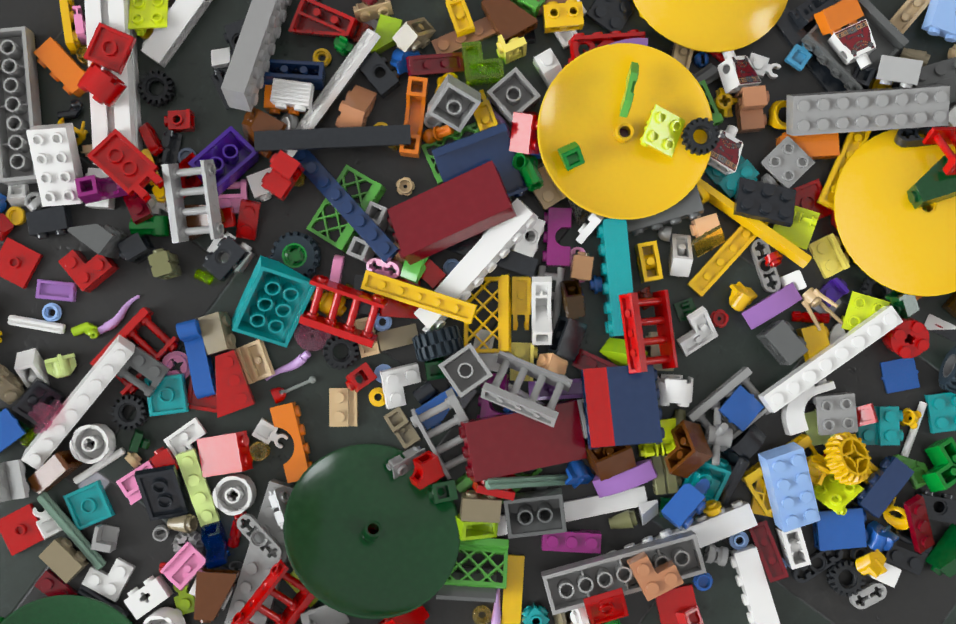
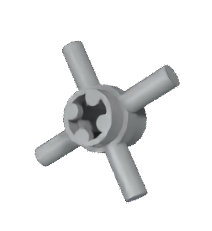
M719 407L714 408L713 426L708 425L705 431L706 441L709 448L712 449V465H720V447L730 448L733 440L732 428H728L727 423L721 424L722 413L718 411Z

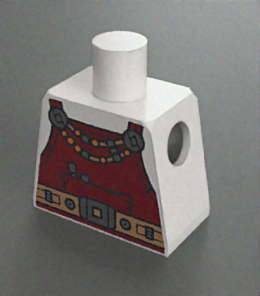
M866 19L834 33L827 41L844 64L849 65L857 61L861 70L872 65L868 55L875 50L876 44Z
M734 50L722 52L725 61L719 64L717 69L726 94L737 93L742 87L757 86L761 83L758 74L746 55L736 56Z
M728 125L725 131L719 130L720 135L718 138L720 140L711 151L708 165L725 175L736 172L743 148V142L735 138L738 128L733 125Z

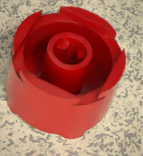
M92 62L80 78L77 86L83 91H89L93 94L92 98L101 105L105 104L111 107L127 86L109 70H101V65Z
M913 318L902 319L903 322L882 336V341L889 350L902 358L917 357L929 348V332L924 324Z

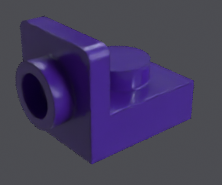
M837 277L831 278L819 289L823 295L834 302L850 292L847 288V283ZM822 299V302L828 308L832 306L831 304Z

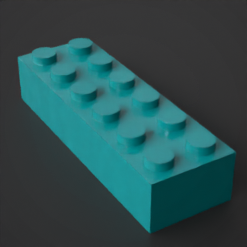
M611 218L602 219L598 227H596V236L600 238L601 243L598 246V256L602 257L600 276H604L602 295L606 296V302L603 303L604 314H607L608 321L605 322V331L609 333V337L624 336L619 295L633 293L627 221Z

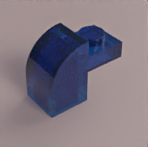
M221 521L202 526L201 541L206 548L205 564L208 569L226 564L227 556H230L231 553L230 547L227 545V534Z

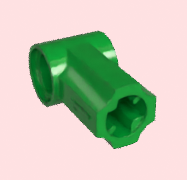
M523 153L515 154L512 161L513 167L520 171L528 190L540 189L544 185V181L537 168L538 159L536 156Z
M153 216L138 225L131 218L129 222L130 233L132 235L138 232L158 237L169 236V217Z

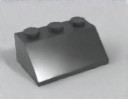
M956 57L923 66L917 86L939 84L950 86L949 104L955 103Z
M91 224L69 227L67 230L98 255L117 260L120 257L118 253L120 249L117 244L128 236L121 229L107 224L105 226Z
M562 488L519 492L515 494L514 501L504 499L508 539L567 532Z
M463 566V569L467 573H469L474 568L471 566ZM482 567L486 574L493 570V568ZM459 569L451 574L455 580H460L465 576ZM479 570L471 575L474 581H480L484 578ZM497 572L490 577L494 582L497 580ZM443 585L437 592L436 599L496 603V588Z

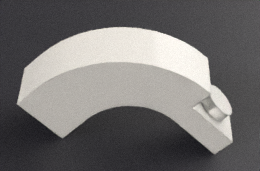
M552 276L532 277V345H552Z
M824 378L782 407L781 420L785 435L792 436L809 430L804 414L807 402L817 394L836 389L834 381H827Z

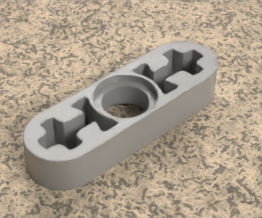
M757 239L750 244V252L763 290L773 293L780 289L781 281L776 267L771 268L770 266L768 271L761 269L760 264L765 259L763 257L758 260L757 257L761 256L759 250H755V247L758 245L757 243L764 246V249L761 250L762 255L770 254L771 250L769 244L762 239ZM773 273V275L769 276L770 280L775 281L776 285L773 286V289L767 286V283H769V278H764L763 275Z
M246 513L238 518L237 528L268 561H277L282 556V546L252 514ZM242 519H250L251 522L249 523V525L252 528H254L255 526H257L258 528L254 530L250 535L249 532L252 529L249 526L244 527L242 525L244 523ZM257 532H262L265 535L264 542L258 543L255 540ZM270 540L271 543L268 546L271 549L277 548L278 551L276 552V554L278 556H271L269 554L271 550L268 547L263 549L262 546H264Z

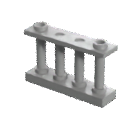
M213 159L200 160L201 167L180 169L179 163L161 165L172 243L189 241V235L210 233L211 240L224 238V225L221 220L215 176L216 166ZM202 174V187L182 188L181 177ZM205 194L206 206L184 207V196ZM207 214L209 226L187 227L186 216Z
M500 351L497 363L501 364L493 383H484L481 398L554 428L559 412L554 409L562 390L569 392L573 380L569 379L566 375L554 373L515 357L512 353ZM508 368L519 372L511 391L500 388ZM526 375L537 379L529 399L518 396ZM544 382L555 386L547 406L536 403Z
M742 367L686 414L688 420L691 422L696 420L706 429L711 423L706 419L705 412L710 408L711 410L716 407L720 408L721 402L719 400L724 396L726 398L730 397L735 391L734 388L739 384L744 385L750 394H754V398L764 406L758 397L760 392L750 381L749 376L753 372L748 367ZM764 406L749 426L764 414L768 415L771 412ZM722 414L721 419L733 430L734 440L742 432L733 423H729L728 419ZM720 447L721 452L728 449L727 447Z
M452 388L445 391L447 398L444 402L420 415L413 408L411 409L412 417H410L414 427H419L430 449L438 456L443 472L448 480L451 479L449 469L465 462L467 458H464L463 454L444 463L440 454L464 442V440L458 435L436 447L431 438L457 424L461 425L460 422L469 420ZM448 408L455 410L454 418L429 431L426 430L422 423Z

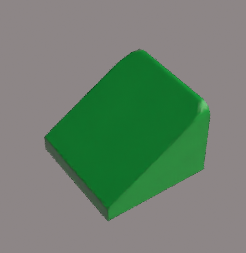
M576 142L558 149V153L567 171L585 163L580 146Z

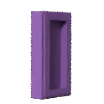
M37 279L35 298L76 302V283Z

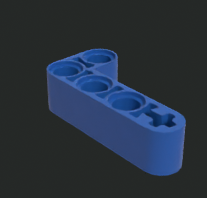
M192 319L177 323L176 331L179 339L185 345L196 398L201 399L216 395V379L211 355L206 353L199 320Z

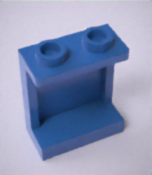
M859 506L846 508L847 513L845 515H838L832 509H818L821 520L812 523L814 548L819 551L867 547L868 532L864 524L867 517L863 508Z

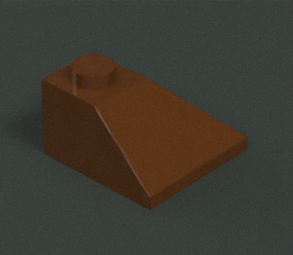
M254 107L252 112L247 111L242 122L245 140L254 148V131L285 130L287 126L282 121ZM273 151L258 152V154L269 159Z

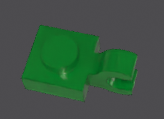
M342 35L339 38L336 37L333 43L334 48L337 49L336 52L345 57L354 48L353 44L348 43V38Z

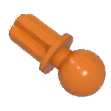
M448 125L435 126L433 129L425 130L422 134V139L425 143L432 144L436 140L441 141L443 137L453 134L454 129Z

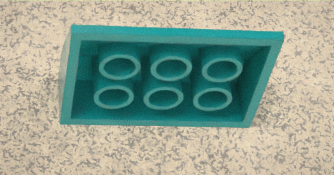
M260 255L231 319L232 331L287 348L299 323L300 316L304 313L316 286L309 284L311 279L279 261Z

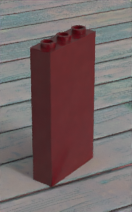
M492 160L387 209L389 214L387 218L388 223L395 231L392 234L393 238L400 246V250H398L402 260L405 259L410 265L517 216L499 171Z
M577 400L557 402L554 410L559 412L554 428L515 411L460 422L459 435L464 440L462 453L464 458H467L468 466L465 467L467 477L474 482H478L488 478H497L587 458Z

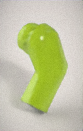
M89 322L71 328L74 337L85 333L91 339H96L100 335L98 327Z

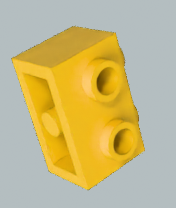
M567 0L565 3L551 1L543 5L544 33L583 29L582 1Z

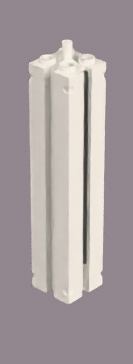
M84 0L87 48L99 22L137 39L135 30L128 29L130 0ZM136 40L122 74L109 70L127 86L115 104L111 107L105 104L101 105L92 98L94 95L90 93L93 149L114 129H117L140 151L143 150V140L138 129L142 126L140 94L138 92L140 88H138L139 70ZM101 67V70H109L107 68Z

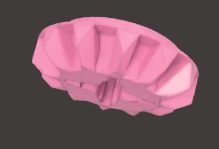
M173 351L163 358L162 363L170 368L167 375L184 373L185 379L190 375L187 355L184 352ZM174 361H176V363L183 362V364L180 366L181 372H179V370H172L175 366Z

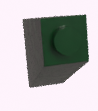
M945 155L907 191L908 200L912 203L914 209L956 196V175H946L942 170L948 162Z
M952 523L925 560L932 566L930 570L939 576L944 574L951 578L956 574V525Z

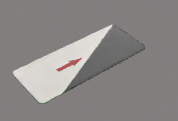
M929 314L924 323L925 327L940 336L956 342V326Z

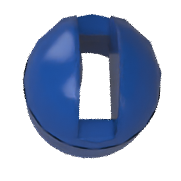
M698 52L693 58L694 65L697 68H704L709 63L708 54ZM701 55H702L703 58H704V63H702V64H701Z

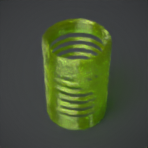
M198 268L194 274V279L211 285L214 275Z
M32 427L20 438V442L28 447L31 443L30 441H33L39 431Z

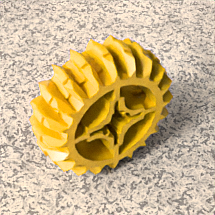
M850 432L837 433L835 436L830 437L825 444L826 449L823 450L826 454V457L823 459L827 461L826 467L830 469L829 474H834V480H839L840 484L856 485L867 479L868 474L871 473L870 468L872 464L870 460L872 458L869 457V451L865 448L866 444L862 443V439L857 438L856 434H851Z

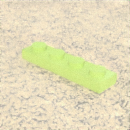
M193 448L176 454L175 457L200 526L203 527L220 521L206 477L203 478L201 464L196 449Z

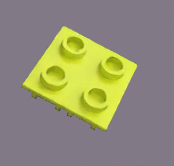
M130 0L128 29H134L138 36H143L149 28H167L169 0Z
M655 104L654 109L650 112L649 121L646 122L647 126L644 127L645 132L640 138V145L645 147L649 145L672 157L686 121Z
M795 205L792 226L786 227L774 224L773 230L797 247L807 250L820 213Z
M852 291L845 316L842 315L841 317L843 321L841 328L850 331L882 307L889 306L890 302Z
M676 418L660 420V425L664 428L665 437L662 439L663 442L660 444H638L639 457L647 458L655 455L658 457L659 454L664 456L665 453L669 454L676 448L671 434V430L676 427Z
M834 474L826 476L821 486L813 485L815 498L838 515H845L847 513L846 505L864 490L858 484H840L839 480H834Z

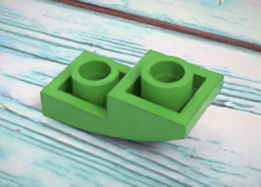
M429 257L412 265L405 260L400 277L417 284L426 270L424 264Z

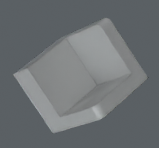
M102 523L95 526L91 550L106 553L116 550L120 527Z

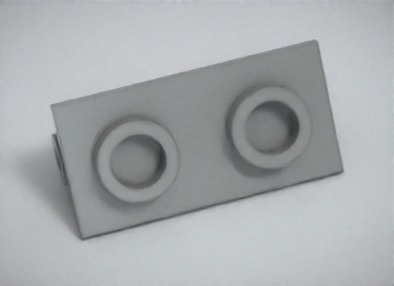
M413 446L403 452L404 459L398 455L388 460L386 467L389 471L393 470V479L403 476L415 468L413 459L425 453V448L421 449L420 446Z
M286 486L269 491L268 496L272 509L279 508V511L274 512L277 525L281 529H283L285 509L290 497Z

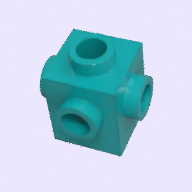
M533 602L531 606L528 605L523 610L522 622L524 624H535L532 620L538 618L539 620L536 624H550L549 612L541 604L538 606Z

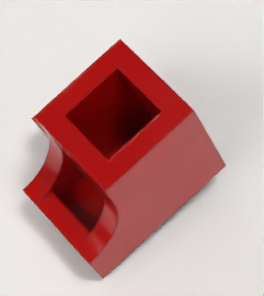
M428 450L413 459L415 469H413L414 473L409 478L411 484L421 490L430 484H434L445 476L438 456Z

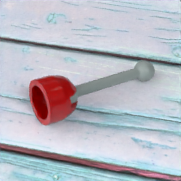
M310 376L308 380L286 390L282 387L271 389L270 391L275 403L282 402L288 392L306 384L315 383L316 377Z

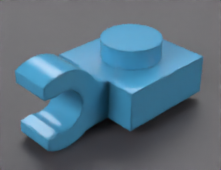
M803 43L801 46L796 44L784 61L800 72L812 54L803 46Z

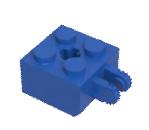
M703 478L695 486H692L690 483L684 484L661 510L662 515L680 531L683 528L687 530L694 522L692 517L696 513L700 515L706 508L705 494L710 488V481Z

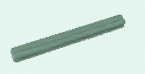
M567 474L488 478L485 480V488L487 490L559 486L566 485L565 481L569 477Z
M47 492L40 494L37 497V501L97 570L105 566L106 561L96 550H91V543Z

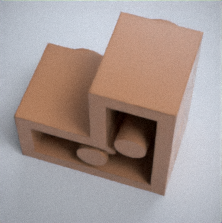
M355 85L352 91H348L345 100H342L340 103L339 111H341V114L338 116L335 126L338 128L365 127L367 118L374 108L377 93Z
M766 85L742 87L734 95V98H737L738 101L734 104L738 128L737 133L760 132L767 124L766 114H763V108L768 105L770 100L769 91H766Z
M644 551L626 560L647 601L684 583L675 564L671 560L653 568Z

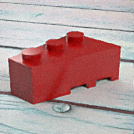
M300 0L288 31L297 35L339 38L342 35L352 39L359 21L315 0Z
M236 350L215 356L217 418L256 404Z

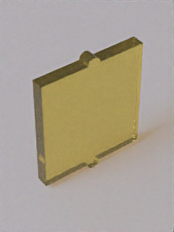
M720 225L692 240L697 257L712 251L715 247L725 242Z

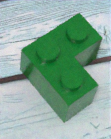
M953 437L937 440L924 449L934 465L933 468L921 475L931 493L947 490L956 483V442Z

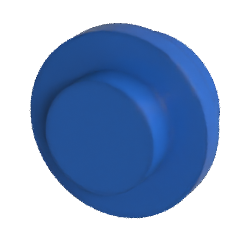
M593 275L589 281L590 291L593 290L594 294L602 292L601 276Z
M707 572L694 576L693 583L698 590L706 591L711 588L713 579Z

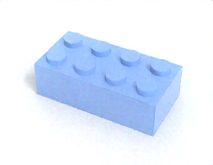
M791 442L758 453L775 525L785 533L820 521L804 448L795 442Z

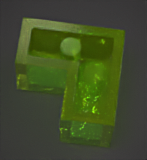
M481 41L462 43L465 80L468 86L497 83L504 77L502 57L483 60Z

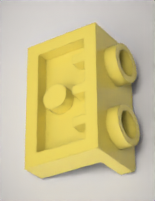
M502 35L498 36L496 52L499 59H503L505 64L526 56L527 42L524 36L512 38L508 41V44L505 43Z
M833 233L810 243L808 246L824 279L850 268V259L846 253H843L840 247V239Z
M511 342V353L515 357L534 364V358L538 356V347H534L532 343ZM511 368L510 381H515L519 372ZM526 375L524 381H533V377Z

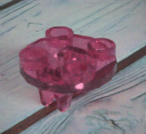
M298 323L294 331V338L297 344L308 351L323 349L325 341L332 336V334L317 329L312 330L311 327Z
M56 399L50 406L42 402L33 406V412H28V415L37 422L33 432L41 434L43 431H47L53 422L50 419L55 414L57 415L64 406L60 400Z

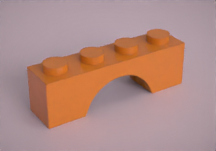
M409 76L404 125H410L411 145L400 146V156L420 158L429 87L428 78Z
M295 402L270 408L274 427L286 430L294 441L293 455L283 464L288 483L298 481L302 474L313 464V461H310L308 456L310 454L308 442L305 443L303 436L306 435L304 424L300 423L299 416H301L300 407Z

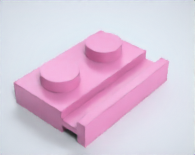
M80 5L72 6L75 13L73 16L76 34L81 45H87L85 15Z
M148 460L116 481L125 497L130 501V505L142 499L134 476L135 471L155 468L151 460Z
M187 541L160 572L182 591L197 575V571L203 568L209 560Z

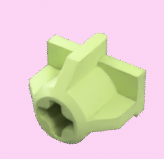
M74 353L63 356L58 354L55 358L44 360L47 373L57 379L70 376L77 367Z

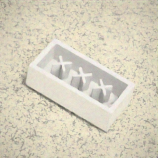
M73 123L37 125L26 130L42 207L81 204L83 201L78 198L75 179L83 177Z

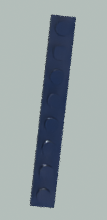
M298 150L293 158L302 164L305 169L303 173L381 260L387 264L400 249L310 150Z

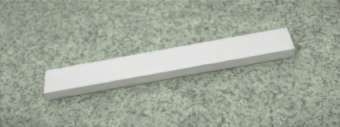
M369 28L365 31L314 101L311 110H308L298 123L296 129H314L381 36ZM289 150L283 152H285L293 158V156L296 154L298 150Z
M642 485L602 498L594 495L563 502L566 522L636 508L639 503L647 502L648 500L645 486ZM505 514L500 516L497 536L508 534Z

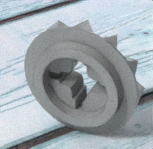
M192 531L191 533L179 532L175 536L172 543L173 552L177 553L183 547L181 544L187 542L189 537V542L202 553L204 541L197 531Z

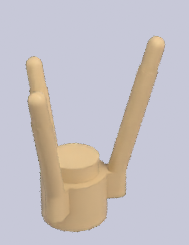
M812 287L802 295L804 301L801 304L808 311L818 331L821 330V327L810 306L815 308L820 305L838 323L843 324V321L822 302V299L836 308L838 304L823 295L817 288L814 289Z

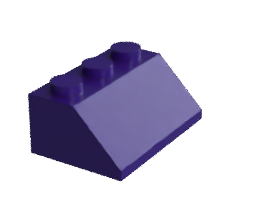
M230 126L189 161L188 165L190 168L201 167L200 160L213 159L216 166L215 176L219 196L259 161L258 152H255V148ZM202 174L197 175V177L203 183Z

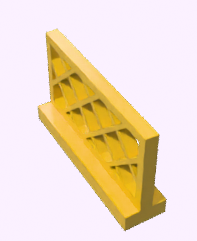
M509 275L484 277V285L481 284V288L474 295L471 293L472 297L466 300L471 303L475 299L481 304L474 315L481 325L472 332L469 329V324L464 322V347L475 336L481 342L475 349L478 354L499 353L500 351L511 353V278ZM490 282H498V289L492 294L486 286ZM483 290H486L491 296L482 303L476 297ZM494 298L498 302V308L492 313L486 305ZM483 308L491 314L484 322L476 316ZM494 317L498 321V327L492 332L486 324ZM483 327L491 333L484 341L476 335ZM493 336L498 340V349H490L486 345Z
M800 434L788 442H795L803 447L804 450L809 448L811 456L818 454L812 445L809 435ZM759 461L745 471L741 480L746 484L764 514L768 516L772 513L771 507L767 509L764 505L765 496H768L765 482L762 492L755 491L752 486L758 480L764 481Z

